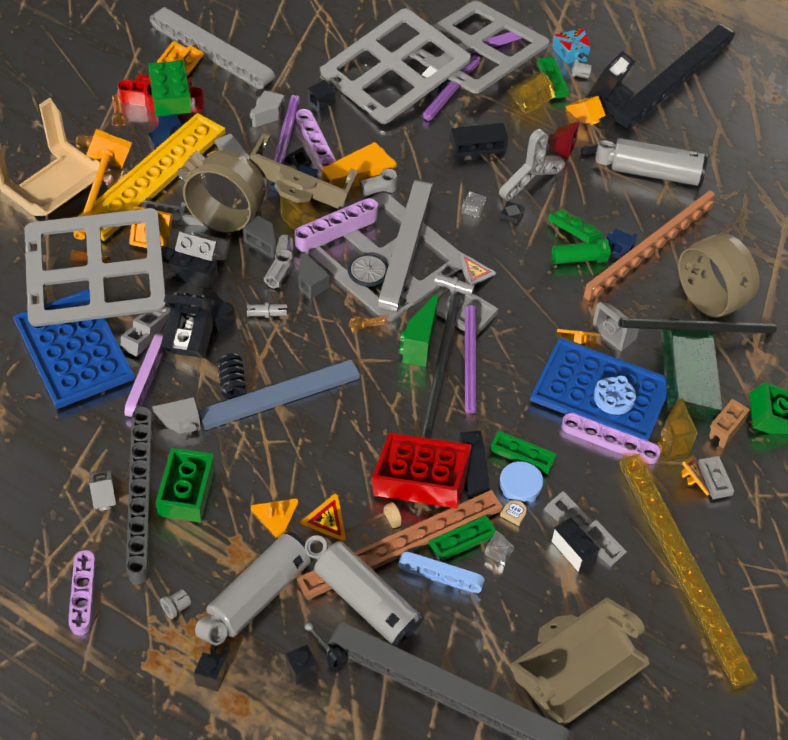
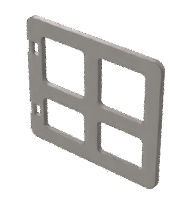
M479 1L468 3L432 26L440 33L460 42L458 46L466 52L476 51L499 64L479 79H474L460 70L448 78L472 93L482 92L549 46V39ZM474 13H478L493 21L474 35H469L454 27ZM508 29L532 43L509 57L483 42L501 30ZM421 48L409 56L412 59L418 60L426 67L430 66L437 71L454 59L447 53L440 57H435Z
M401 9L320 68V72L325 79L333 83L362 109L369 112L378 122L386 124L466 66L471 59L468 52L411 10ZM402 23H407L419 32L417 36L395 52L388 51L377 42ZM432 42L454 59L430 77L423 78L405 64L403 60L426 43ZM363 51H369L381 61L355 81H351L338 71V69ZM393 70L415 88L391 106L385 108L363 91V89L388 71ZM339 77L342 81L338 83L335 79ZM373 104L376 109L372 110L369 106Z
M380 192L371 197L377 201L378 209L385 208L402 222L406 209L403 205L386 192ZM423 223L419 239L426 241L449 261L423 280H417L409 273L405 286L407 291L403 293L401 302L406 300L408 303L403 307L400 306L398 312L378 309L379 297L366 286H361L352 281L348 270L321 248L325 244L305 252L381 319L387 322L395 320L408 308L414 306L438 289L440 286L434 285L437 273L443 275L442 273L448 269L451 272L446 276L452 278L463 271L458 258L460 251ZM358 230L344 235L346 239L364 254L376 255L382 258L389 266L397 238L380 248Z
M147 208L31 222L25 226L28 321L32 326L37 327L157 312L166 307L164 302L165 284L159 216L155 209ZM140 223L145 224L147 257L145 259L103 263L101 229ZM86 231L88 264L86 266L43 270L42 237L44 235ZM31 244H37V251H31ZM142 273L149 274L150 297L110 303L105 302L104 280L106 278ZM89 281V305L45 310V286ZM33 296H39V304H33Z

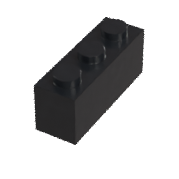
M504 123L451 128L450 143L454 156L507 151L508 135Z
M162 246L163 273L165 278L207 288L208 290L212 289L218 278L217 261H209Z

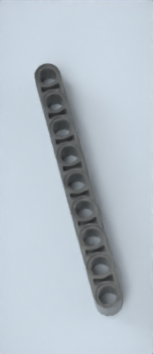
M138 407L133 411L131 426L126 567L129 580L138 585L147 581L150 561L153 421L151 411L146 407ZM135 569H142L138 572H134Z

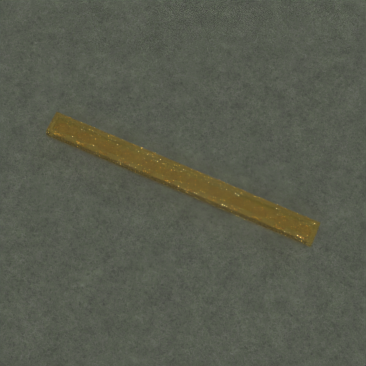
M636 454L619 459L618 464L733 688L737 689L755 683L757 678L640 455Z

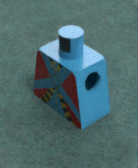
M584 28L554 34L552 48L567 64L574 63V60H579L580 63L586 64L590 52V43Z

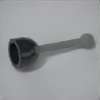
M308 622L305 624V630L310 631L327 651L326 660L331 668L336 669L340 667L347 659L344 652L339 648L331 649L315 631L313 623Z

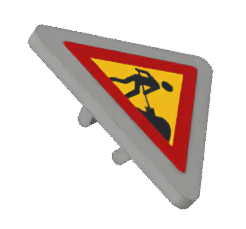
M461 252L458 254L466 283L475 285L496 274L495 271Z

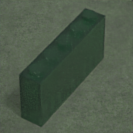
M661 329L668 411L712 422L723 410L713 331Z

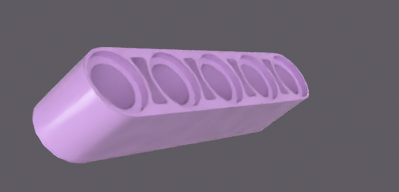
M367 198L298 227L295 230L296 249L306 252L374 223L378 215L377 201Z

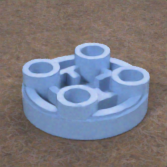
M625 376L599 380L594 391V400L597 406L604 412L614 415L624 414L631 410L636 399V392Z
M519 461L510 463L502 470L500 487L506 499L533 502L541 492L543 477L534 465Z

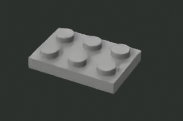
M442 288L437 294V315L445 320L451 295L458 294L461 296L455 326L465 331V307L467 305L476 307V336L498 314L497 307L473 293L469 297L468 295L456 291L452 293L450 289Z

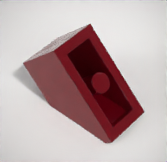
M574 122L560 127L554 134H551L547 142L549 144L548 152L568 160L575 150L580 123Z

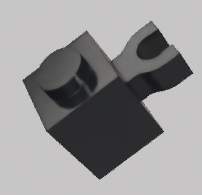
M211 644L210 654L202 653L194 671V678L197 686L218 692L226 674L225 659L229 654V648L224 647L223 652L217 654L215 653L217 645Z

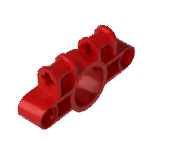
M138 73L136 81L122 80L117 84L120 102L146 106L148 110L155 113L150 76ZM188 78L191 111H200L205 107L203 90L199 87H192V78Z

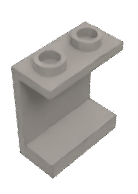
M192 231V234L179 232L175 251L209 261L226 260L230 241Z

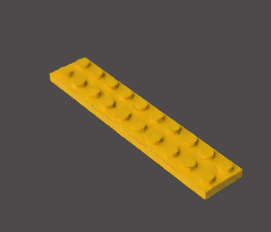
M199 113L195 114L99 197L94 203L91 215L130 211L135 206L142 207L143 200L150 201L187 168L183 163L192 153L197 150L202 155L215 143L216 139L221 138L226 133L225 128ZM121 226L101 229V239L105 241Z

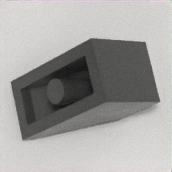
M257 215L243 228L244 242L275 258L276 243L273 224L269 220Z

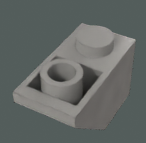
M264 90L261 97H258L255 108H252L250 113L252 127H259L279 120L285 109L284 95Z

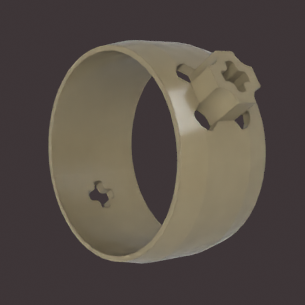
M196 150L186 159L183 164L191 172L184 184L183 197L187 208L200 223L215 231L229 233L242 229L255 218L262 206L266 187L262 174L249 159L228 150L213 151L205 157ZM201 173L219 174L235 183L245 195L249 210L233 209L214 199L206 190Z
M719 233L708 236L689 246L679 258L678 271L682 287L693 305L707 316L721 317L746 306L756 297L759 291L760 278L754 258L746 246L730 234ZM699 256L702 257L700 262H698ZM710 259L720 270L725 280L727 291L724 290L716 279ZM704 270V271H705V275H704V277L702 278V277H701V272ZM742 277L747 278V281H745L744 285L740 284V282L743 280ZM688 279H692V280H693V281H692V284H690V283L688 282Z

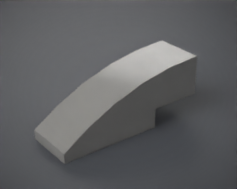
M165 307L161 311L142 313L133 320V327L121 336L120 349L134 356L141 354L152 342L154 335L159 334L166 324L170 308Z

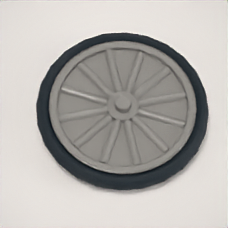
M364 254L350 262L348 274L352 281L361 286H376L384 281L388 265L382 258L376 255Z

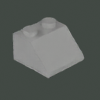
M599 302L591 329L622 351L637 339L639 329L620 328L618 325L619 319L628 317L611 304Z

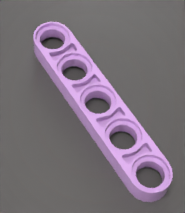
M308 109L298 110L296 122L321 171L325 164H331L336 160L312 112ZM301 116H307V117H309V118H307V119H301L300 117H301ZM307 128H313L314 130H313V131H307L306 129H307ZM312 140H320V142L313 143ZM319 152H325V153H327V154H326V155H319L318 153H319Z
M155 334L127 399L124 411L125 416L132 417L133 411L138 407H142L165 351L160 347L163 338L161 334Z
M568 413L563 417L562 429L570 435L646 464H655L659 460L661 450L654 443L574 413ZM572 420L577 423V426L570 427L566 422ZM593 428L597 433L589 434L586 432V429ZM612 435L616 438V441L609 442L605 436ZM633 443L636 448L628 449L625 444ZM652 450L656 456L649 457L645 454V451Z

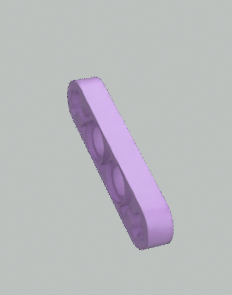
M87 550L80 551L75 555L73 565L69 626L76 635L86 634L90 630L92 622L96 561L93 553ZM84 559H88V561L86 562V570H83L82 562L84 561ZM85 577L90 580L86 586L77 585L78 580ZM80 598L88 600V603L83 607L75 605L76 601ZM78 614H82L84 622L81 624V627L76 625L79 622Z

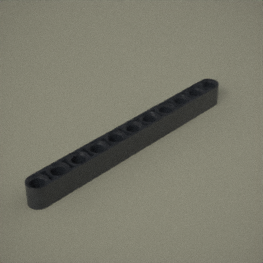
M723 24L717 25L621 106L615 113L613 120L626 129H631L729 45L735 36V31Z

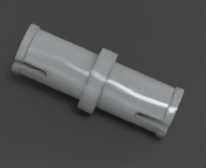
M437 273L434 280V285L450 289L452 293L456 291L469 297L472 296L475 287L474 284L460 281L457 277L451 278Z
M265 302V304H247L248 317L265 316V318H270V316H288L287 304H270V302Z

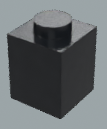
M323 80L308 88V102L318 111H321L336 102V89L333 85Z
M308 645L286 653V666L295 685L317 676V663Z

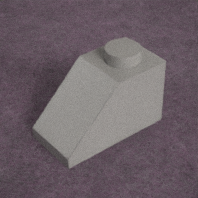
M194 397L152 407L155 422L179 434L191 433L201 429Z
M111 470L89 474V486L94 509L99 508L101 511L111 509L112 505H116Z

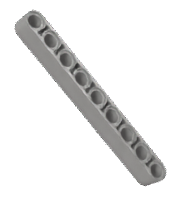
M162 7L150 16V22L156 29L187 47L191 45L202 51L204 57L253 86L263 89L275 79L274 72L268 66L171 10Z
M414 180L379 296L378 309L398 312L431 199L433 183Z

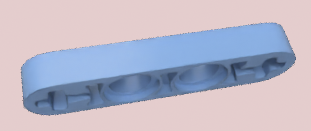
M411 552L402 553L398 566L406 572L473 593L481 592L485 579L480 574Z

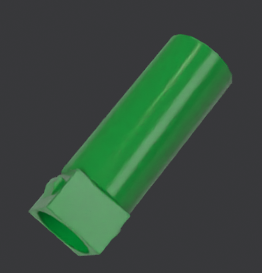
M608 239L597 240L591 243L552 246L554 264L586 261L604 262L609 260L611 254Z

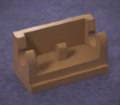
M731 399L710 425V439H713L715 435L720 438L719 446L724 449L745 423L750 409Z

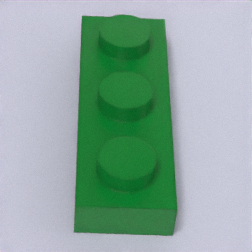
M554 57L537 59L538 69L551 98L568 97V87Z
M559 209L549 214L548 221L587 243L602 238V231L595 228L594 225L584 222L581 218L568 213L567 210Z
M499 430L490 446L491 452L516 462L530 463L546 474H549L557 456L554 452Z
M487 515L429 540L428 545L437 560L441 562L496 537L497 531Z

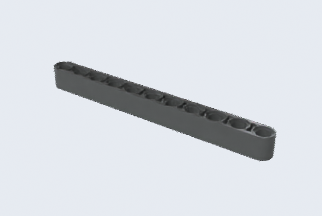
M340 622L328 641V646L331 649L339 648L348 658L518 740H569L571 735L565 727L349 624Z

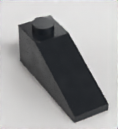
M481 431L461 432L459 437V443L472 445L465 479L469 500L490 491L485 447Z

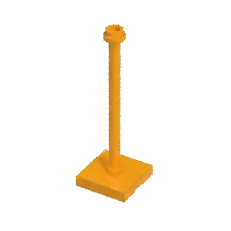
M98 129L95 130L86 156L101 162L82 216L91 215L107 165L122 169L132 142L112 136ZM84 230L73 232L74 237L83 240L86 237V231Z

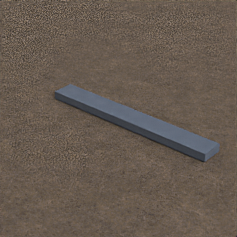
M351 359L198 410L199 418L204 429L208 430L360 378V374Z

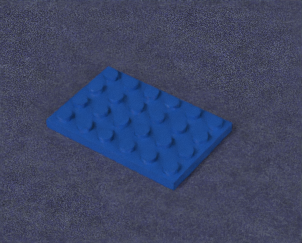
M90 289L45 304V310L89 305ZM28 311L13 316L56 409L135 379L105 318L35 327L28 321Z
M559 337L534 388L530 401L564 414L574 413L642 440L649 441L674 379ZM625 376L636 392L634 406L624 414L614 415L604 412L597 406L594 400L597 382L609 377Z

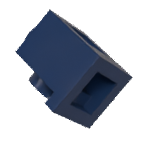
M616 228L613 232H609L606 239H608L611 253L623 257L635 247L637 234L634 233L632 236Z

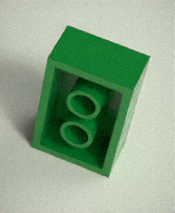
M184 60L149 63L148 68L155 117L192 113Z
M171 448L156 500L158 517L202 522L215 472L213 453Z

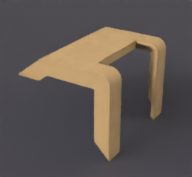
M51 98L39 104L48 147L52 154L57 157L56 160L19 184V187L8 175L0 143V190L33 216H47L92 184L100 165L98 160L90 159L66 141L61 112ZM108 167L106 168L105 174L110 171Z

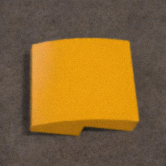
M173 41L157 62L184 60L186 76L188 77L202 59L204 53L191 45L186 48Z

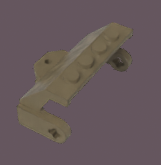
M263 132L249 160L258 168L264 179L275 183L274 187L280 196L296 203L308 202L313 198L339 210L343 207L354 185L358 171L351 168L344 187L341 189L264 157L263 154L268 147L271 135Z
M607 597L578 618L574 615L557 616L539 628L537 639L539 645L511 663L516 682L527 690L546 718L564 727L650 664L648 657L636 650L627 636L629 634L637 638L644 633L645 627L636 614Z

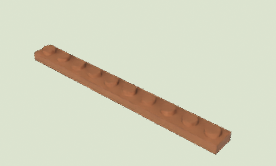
M709 190L587 283L584 298L590 301L595 296L599 297L604 289L608 286L612 287L617 279L626 276L630 269L636 268L643 259L649 258L656 249L662 248L669 239H674L678 232L682 229H687L690 223L694 220L697 221L704 212L710 211L714 206L713 201L716 194Z
M490 490L459 504L458 509L450 508L354 553L374 570L400 558L404 552H413L428 545L429 540L485 515L487 517L502 511L503 506L493 491ZM314 570L297 578V583L307 600L332 589Z

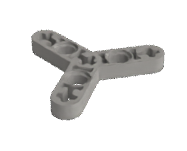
M537 129L532 133L529 139L526 163L501 187L499 195L504 200L510 201L536 175L557 174L564 168L565 161L559 156H545L548 135L543 130Z

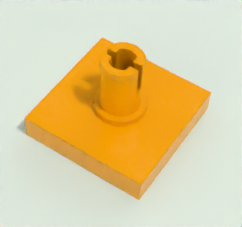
M135 206V207H133V210L147 209V208ZM157 211L161 248L162 246L169 248L173 214ZM145 224L131 225L130 245L147 248Z

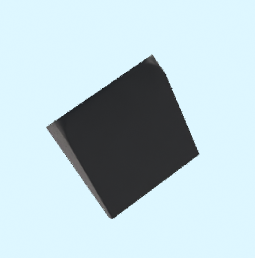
M303 147L285 157L286 161L295 170L301 165L307 166L312 163Z

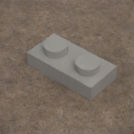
M720 457L699 459L698 467L712 499L733 496L734 489Z

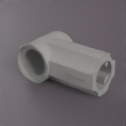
M385 169L378 176L360 180L363 195L367 196L382 191L386 193L395 192L397 189V173L393 169Z

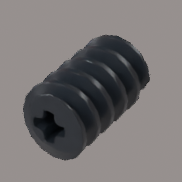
M237 353L223 355L217 362L221 395L229 400L245 395L247 392L245 390L246 383L242 356Z

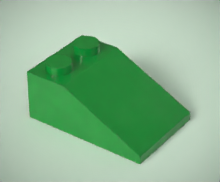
M434 295L407 323L406 331L402 330L399 354L403 355L402 363L426 367L436 322L438 295Z
M764 382L749 393L753 428L768 434L788 435V390Z

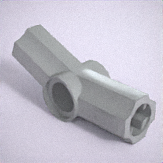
M281 235L277 238L275 260L264 277V282L274 289L280 287L286 275L293 270V238L289 237V235Z

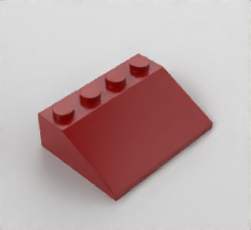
M389 432L372 475L373 496L458 509L463 494L472 445Z

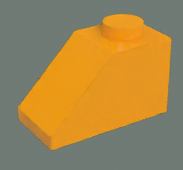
M599 96L580 99L566 106V109L582 124L590 123V125L600 122V118L606 116Z

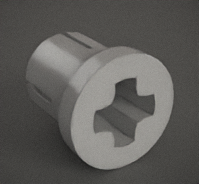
M574 60L571 77L578 76L588 79L591 65Z
M181 589L169 597H163L160 599V603L166 615L173 619L177 616L178 612L191 605V600L187 593Z

